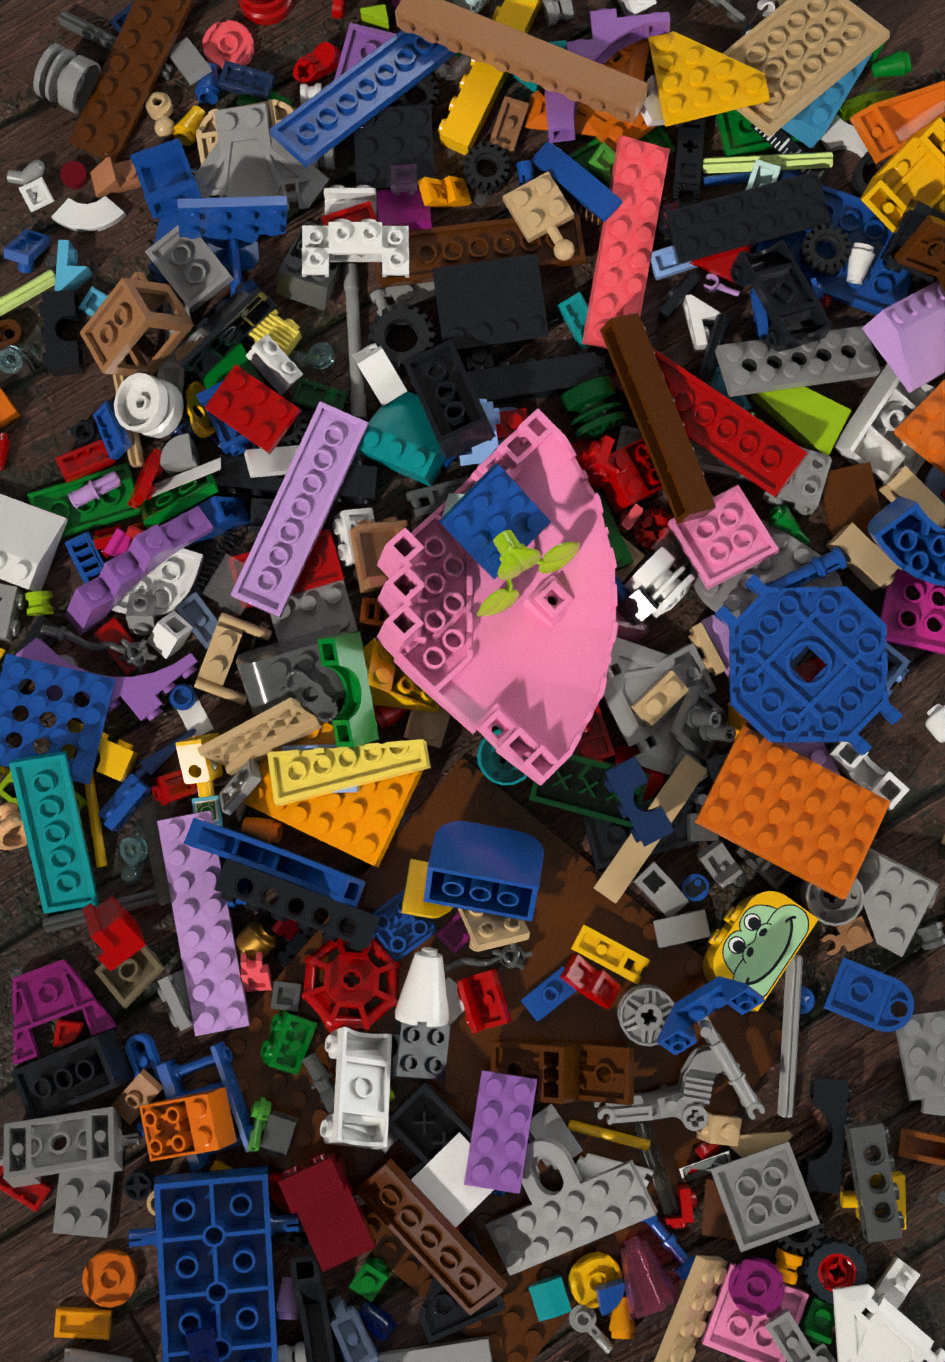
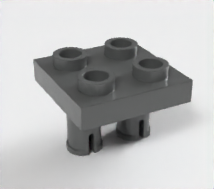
M697 686L690 687L668 731L699 760L707 759L716 740L731 743L736 736V730L732 726L724 725L728 714Z

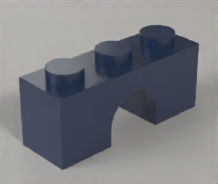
M636 756L605 771L607 777L603 781L610 794L613 792L617 794L620 802L616 803L623 818L629 817L633 825L629 830L636 843L641 841L645 847L674 832V828L662 805L645 810L635 803L634 791L640 785L648 782Z

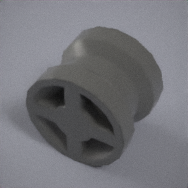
M942 920L918 927L916 932L923 940L921 944L923 950L933 949L945 944Z

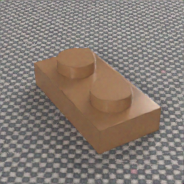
M504 96L489 141L491 142V147L497 144L499 145V150L503 148L506 153L514 154L527 116L529 103Z

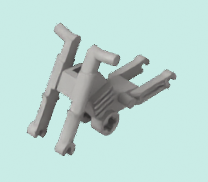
M707 1016L697 1023L701 1028V1036L705 1038L708 1044L698 1046L692 1050L683 1067H681L678 1084L669 1087L666 1084H662L658 1090L652 1092L634 1093V1104L632 1105L605 1103V1105L598 1109L597 1116L598 1119H602L605 1114H609L607 1117L609 1125L612 1123L677 1117L687 1129L692 1131L701 1130L708 1122V1114L704 1106L710 1103L714 1079L721 1072L724 1076L728 1077L729 1085L734 1087L741 1104L746 1108V1112L752 1120L755 1119L754 1109L757 1108L761 1114L765 1113V1109L745 1079V1072H741L739 1063L735 1061L724 1040ZM593 1102L594 1106L598 1108L600 1102Z

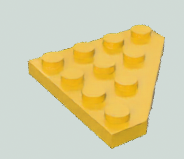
M674 31L648 38L665 127L770 101L765 73Z

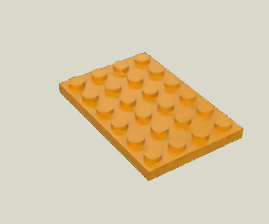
M322 722V728L290 745L336 744L333 725ZM267 756L260 760L258 764L262 780L253 789L251 795L245 798L242 803L379 868L423 770L359 786V792L329 793L277 806L274 804Z

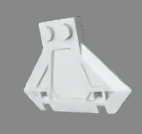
M869 1284L833 1289L838 1362H922L924 1359L927 1362H945V1351L941 1347L935 1353L930 1350L934 1341L884 1297H881L877 1302L872 1299L876 1290ZM865 1308L869 1310L866 1316L861 1314Z

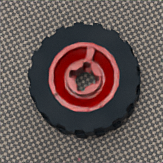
M838 1237L823 1238L819 1246L816 1244L813 1246V1251H807V1256L803 1260V1273L807 1284L818 1298L824 1299L830 1304L834 1303L833 1289L865 1284L866 1279H868L867 1265L861 1253L848 1241L840 1240ZM838 1265L840 1268L839 1273L832 1275L829 1270L837 1268Z

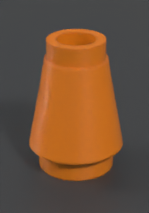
M247 816L244 818L242 832L269 844H278L281 840L284 824L278 822L277 819Z

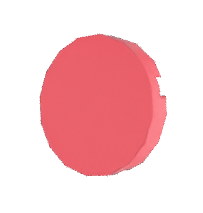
M226 20L227 22L222 23L217 22L205 33L203 52L207 61L216 64L219 71H222L225 60L246 66L253 57V38L250 31L240 22L234 20Z

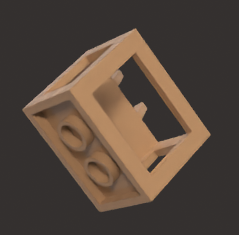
M135 272L131 278H121L80 331V334L103 374L130 376L135 373H145L153 376L194 324L171 285L150 282L144 273ZM166 298L176 315L154 311L163 305ZM149 327L174 330L175 332L147 365L136 346L137 341ZM129 353L135 365L120 364V362Z

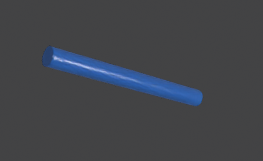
M797 169L780 170L778 178H782L784 171L796 176L802 174ZM751 172L703 176V187L748 182Z

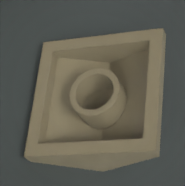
M146 945L111 972L102 963L95 970V973L124 1008H127L164 970V967L157 955Z

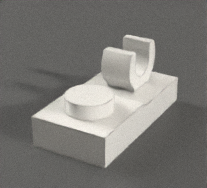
M895 1256L873 1289L876 1291L872 1299L877 1302L881 1297H884L898 1309L920 1277V1274Z

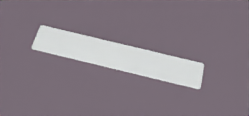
M221 458L153 484L156 487L152 497L219 471L221 469Z

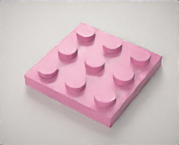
M739 485L715 496L714 503L716 508L706 516L680 524L676 523L675 517L668 521L669 528L707 590L773 557L779 552V548Z
M729 1262L726 1278L721 1284L716 1303L701 1340L702 1344L747 1362H786V1359L765 1327L764 1322L787 1308L797 1325H799L809 1297L808 1292L784 1283L783 1300L776 1310L762 1316L746 1314L736 1307L729 1294V1277L736 1265Z

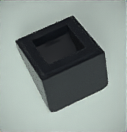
M641 587L628 595L617 606V609L632 626L639 624L658 608Z

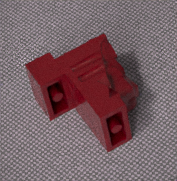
M322 1152L310 1158V1164L300 1168L296 1164L284 1170V1176L280 1178L278 1183L291 1213L297 1212L319 1265L324 1272L375 1248L376 1240L360 1208L359 1199L352 1195L354 1186L352 1182L350 1183L346 1179L348 1170L343 1154L335 1157L334 1153L325 1155Z

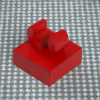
M121 525L95 531L93 538L96 550L102 549V554L105 558H108L109 554L105 553L104 549L116 529L122 530Z

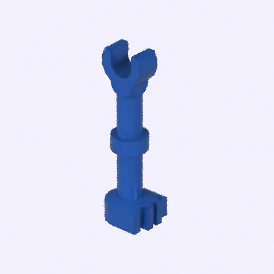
M657 1215L641 1221L646 1222L661 1239L660 1244L664 1249L668 1248L680 1264L674 1270L681 1280L687 1279L696 1256H688L676 1242L677 1237L673 1232L669 1233Z

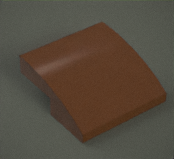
M708 1177L705 1183L701 1235L735 1239L714 1179Z

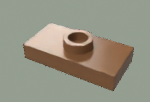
M143 1069L111 1107H114L119 1115L131 1125L141 1114L139 1106L151 1103L163 1087Z

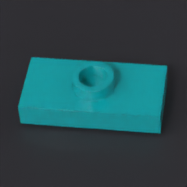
M578 292L556 307L580 349L586 350L591 347L590 345L582 344L588 305L581 292Z

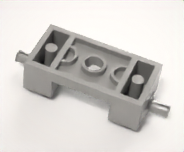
M114 1107L4 1124V1154L0 1155V1166H4L3 1179L15 1188L41 1184V1176L89 1168L95 1175L123 1171L122 1154L124 1147L140 1145V1133L123 1135L121 1116ZM61 1137L67 1138V1144L63 1149L54 1150V1143L57 1139Z

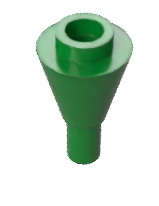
M787 505L776 506L768 514L769 526L786 532L806 546L809 544L810 538L800 530Z

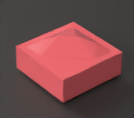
M635 504L632 508L624 510L621 513L618 529L623 533H627L642 514L643 508Z

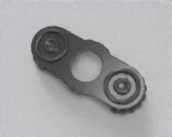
M292 669L287 672L284 678L285 690H290L294 693L300 704L311 709L317 715L319 721H333V718H336V714H338V707L336 702L324 692L321 684L313 681L299 669ZM305 688H316L318 690L317 698L313 701L305 700L302 696Z

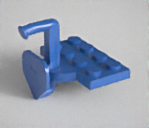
M287 196L177 199L179 237L195 239L206 236L208 240L207 246L234 279L230 283L231 297L236 293V287L242 282L241 271L252 270L259 263L258 243L256 241L258 236L262 234L269 236L286 234Z

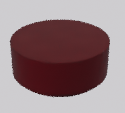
M70 161L61 168V179L68 188L80 189L87 183L88 173L81 163Z

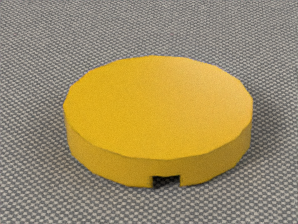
M588 1253L578 1259L571 1268L568 1276V1288L579 1304L581 1303L589 1308H597L599 1306L595 1286L619 1278L622 1279V1271L616 1260L607 1253Z

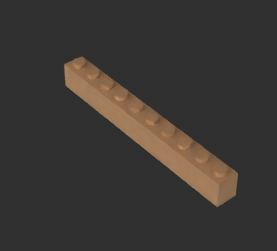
M401 0L395 10L397 27L405 33H414L430 43H438L454 53L460 52L470 56L476 62L487 63L494 66L500 72H509L518 76L522 81L533 82L549 92L555 91L565 95L571 101L582 102L589 105L593 110L611 114L620 121H628L634 124L647 98L648 83L448 1Z

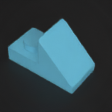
M58 240L55 291H76L93 276L89 267L74 266L78 264V252L69 240Z

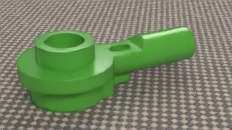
M262 1096L259 1098V1101L253 1102L250 1111V1117L254 1118V1129L251 1131L248 1146L250 1151L259 1150L262 1131H265L272 1103L266 1101V1098Z

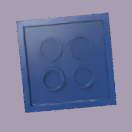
M497 463L438 521L493 579L498 576L497 572L501 565L499 559L501 554L493 543L494 538L499 533L505 530H512L519 543H524L527 547L551 523L545 514Z

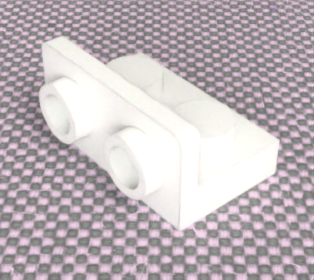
M332 185L330 188H324L325 215L371 201L377 219L376 188H371L368 185H358L356 188Z
M268 334L257 341L246 355L280 395L284 394L303 375L295 363L288 358Z
M372 508L343 510L334 516L333 531L337 535L339 544L337 554L338 558L342 561L343 567L355 564L349 530L356 527L361 520H374Z

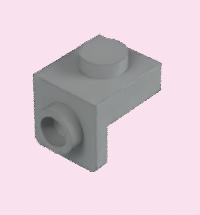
M129 595L126 619L131 634L140 636L151 635L157 624L155 595Z
M715 840L697 854L711 877L721 887L733 883L744 872L720 840Z

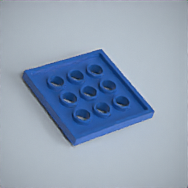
M6 653L0 676V765L10 767L9 762L11 759L60 752L64 745L71 744L77 749L76 756L68 759L72 781L90 785L115 678ZM23 679H31L35 683L36 688L31 694H23L19 690V683ZM52 685L60 686L63 690L62 697L56 701L50 700L46 695L48 687ZM80 691H84L90 696L89 703L83 707L77 706L73 700L74 695ZM22 705L28 709L29 716L27 719L18 721L13 717L12 711L16 706ZM44 712L55 714L56 723L53 726L45 727L41 724L40 716ZM72 718H79L83 721V729L78 733H72L67 728V723ZM11 732H17L22 736L23 741L18 747H10L6 743V736ZM39 738H44L50 743V748L45 753H38L34 750L33 744Z

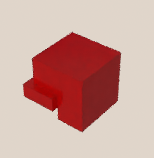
M111 896L97 908L90 903L82 909L90 937L102 949L97 954V958L110 972L146 946L139 923L114 896Z

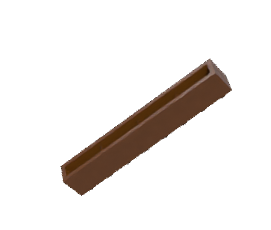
M638 313L611 318L600 329V332L676 523L680 524L702 518L716 508L714 497L708 488L704 472L699 466L694 453V447L689 441L684 422L680 418L674 398L670 394L665 381V375L660 369L655 356V350L651 346L646 334L645 326L641 322Z

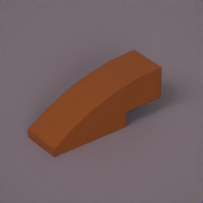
M902 1128L898 1156L945 1166V1134Z

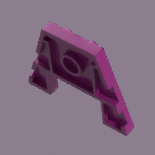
M62 959L12 978L14 1065L40 1055L31 1030L32 1027L80 1009L83 1010L91 1036L117 1026L116 1022L67 959Z

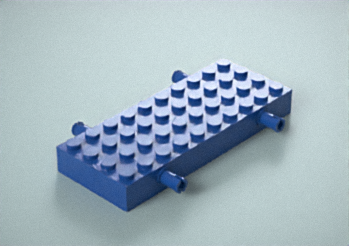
M267 1166L155 1176L156 1224L152 1228L129 1229V1248L155 1245V1248L157 1247L163 1362H278L271 1237L274 1236V1233L299 1232L297 1213L273 1216V1213L270 1214Z

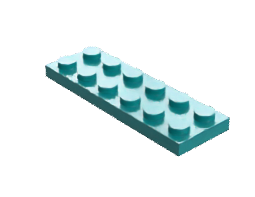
M66 751L11 759L9 762L43 913L86 907L90 903L98 905V894Z

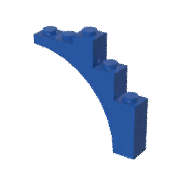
M193 818L184 844L255 868L354 907H357L366 883L362 879L324 863L266 843L245 833L197 818Z

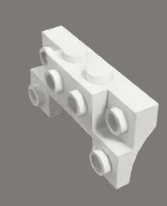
M336 219L334 222H329V226H302V277H306V275H325V277H329L330 261L382 262V277L396 275L409 278V226H382V222H377L374 219H363L361 222Z

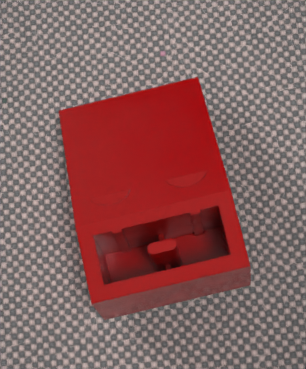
M643 438L610 454L607 463L618 468L620 472L617 477L601 488L615 514L663 489Z

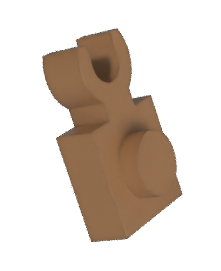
M857 916L848 924L835 926L838 934H825L820 938L821 942L831 939L834 943L833 948L826 951L827 955L837 954L843 945L845 950L850 952L873 941L862 916Z

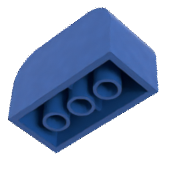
M465 821L447 823L438 829L434 837L428 863L423 902L532 922L544 859L543 847L536 838L524 832Z

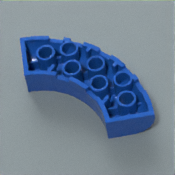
M899 496L871 519L868 524L869 534L884 554L902 570L928 583L945 586V528L939 527L924 513L918 502Z

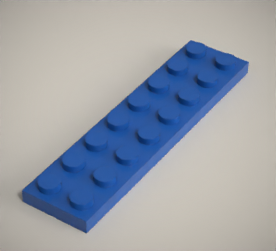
M401 30L271 127L270 134L307 168L457 53L438 43H430L414 33L409 34Z

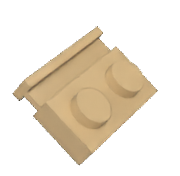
M440 705L437 713L411 710L403 738L409 740L423 739L427 742V745L441 749L450 714Z

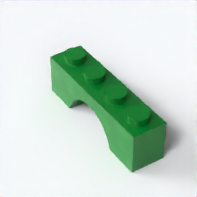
M360 631L342 632L317 639L322 666L335 671L344 687L343 706L332 721L336 746L356 747L379 740Z

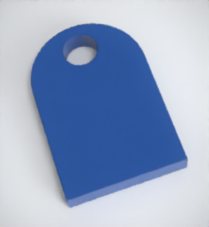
M843 957L824 1008L875 1030L892 1032L901 1029L909 1022L914 1011V1000L908 987L900 980ZM896 1001H901L907 1006V1013L902 1018H897L891 1013V1005Z

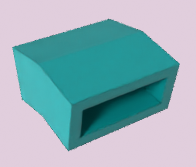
M559 1274L530 1283L529 1291L539 1322L572 1311L562 1278Z

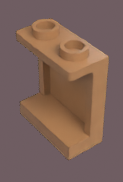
M397 517L383 519L382 522L374 523L373 519L359 521L356 527L349 530L360 593L381 591L385 582L390 579L377 566V563L385 545L403 528L408 526L407 520L398 521Z

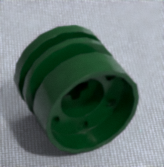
M602 376L586 381L568 390L560 397L566 415H579L570 424L571 428L578 429L574 433L577 441L602 437L627 422L626 412H619L622 410L623 404L621 402L609 403L618 394L612 377Z

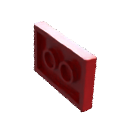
M236 364L204 407L212 415L268 454L272 453L301 412L294 404Z

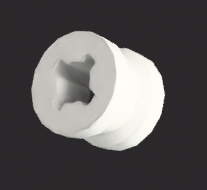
M316 83L314 86L300 84L301 105L323 89L322 83Z

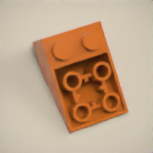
M226 1087L200 1091L139 1106L150 1161L216 1151L237 1142Z

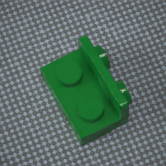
M279 1010L278 1014L272 1019L268 1040L262 1045L261 1060L269 1067L298 1075L302 1066V1060L305 1058L318 1023L314 1020L292 1014L287 1010Z

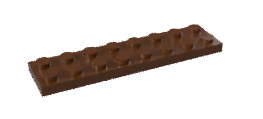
M195 0L134 1L68 141L71 145L102 160L111 157L114 164L119 163L145 108L146 101L154 89L161 70L170 55Z
M579 210L573 211L574 219L557 227L563 239L571 241L574 245L575 252L569 260L562 261L556 258L554 254L555 244L548 233L528 243L514 218L432 227V229L409 230V278L396 275L382 277V262H375L378 288L434 282L432 268L537 254L539 269L585 264L586 256Z

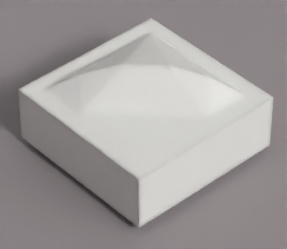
M43 177L19 188L31 212L55 201Z

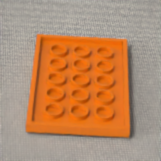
M743 725L700 809L695 823L844 900L847 898L889 807L890 801L779 743H769L761 734Z

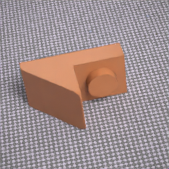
M107 157L90 172L97 198L141 187L132 160L114 164L111 157Z

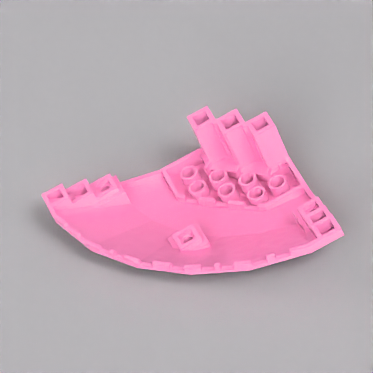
M537 409L519 425L516 431L498 446L497 450L473 471L471 477L453 494H466L495 463L499 464L551 521L526 548L538 550L541 558H543L551 548L565 542L578 543L579 541L580 548L575 557L565 567L553 573H540L538 570L540 565L538 564L526 569L517 577L511 579L513 584L512 590L516 589L519 592L517 601L510 608L499 614L478 617L477 612L484 601L495 591L505 589L507 582L498 576L495 579L491 578L438 522L443 516L446 505L445 501L411 533L406 528L401 530L385 545L377 566L390 579L385 582L376 602L390 617L384 621L376 640L395 658L394 662L459 723L472 734L478 730L496 749L499 755L541 786L573 754L585 727L591 720L594 710L604 695L618 623H616L617 584H615L617 564L607 535L609 533L608 527H605L602 515L604 511L598 493L595 494L587 479L589 477L586 471H582L575 458L576 453L567 437ZM548 598H554L556 605H550ZM493 726L500 728V735H495L492 732Z

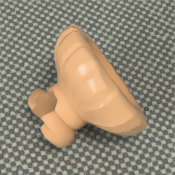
M11 802L0 805V849L13 850L27 845L21 814L17 810V804Z

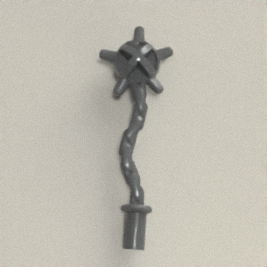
M43 625L41 628V635L58 638L60 642L64 639H69L89 650L110 649L123 654L118 659L120 661L126 660L127 663L136 666L138 672H142V665L148 660L155 661L157 659L156 655L149 654L146 646L147 640L145 639L140 643H130L123 638L121 640L123 645L106 641L91 643L72 632L66 631L65 626L57 628Z
M512 943L504 946L501 950L493 949L492 954L497 956L492 958L462 957L444 965V973L461 965L480 967L500 963L497 967L499 970L505 967L509 969L518 967L520 970H524L523 962L525 958L533 956V952L524 951L522 947Z

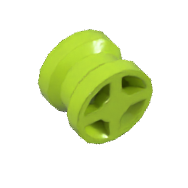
M52 591L25 593V598L29 601V607L26 609L27 615L40 616V614L50 615L54 613V608L50 603V600L53 598Z

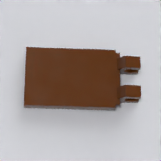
M866 462L829 471L821 499L830 539L832 540L844 526L853 522L876 544L868 532L869 522L881 511L871 463Z

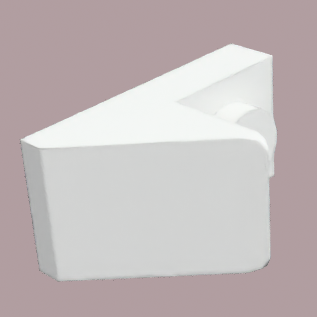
M686 295L683 307L694 353L704 352L710 338L709 329L707 326L704 327V325L713 324L716 316L721 313L693 295Z

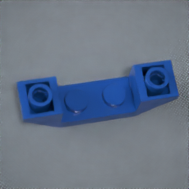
M718 976L674 1004L657 1038L658 1044L672 1054L677 1055L697 1043L694 1030L695 1023L724 1007L726 1004L743 1015L765 1002L764 997L748 984Z

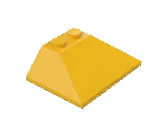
M940 117L912 135L872 177L860 198L892 233L911 199L918 200L945 214V122Z

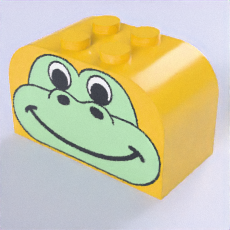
M766 891L744 898L735 908L732 906L723 918L726 923L721 930L716 929L708 940L711 945L703 958V972L706 980L710 982L720 976L748 984L766 1000L819 919L779 892ZM763 1003L753 1008L751 1011H758Z

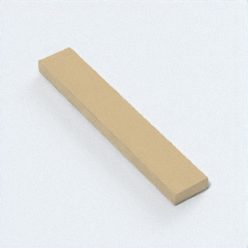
M685 754L647 810L662 805L672 823L708 769ZM630 833L593 888L616 904L659 840L644 847L641 841L636 843Z

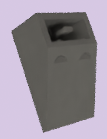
M306 220L303 226H321V225H318V224H315V223H312V222H309V221ZM301 228L278 270L276 294L325 311L335 292L343 271V265L346 262L329 261V277H325V275H306V277H302Z

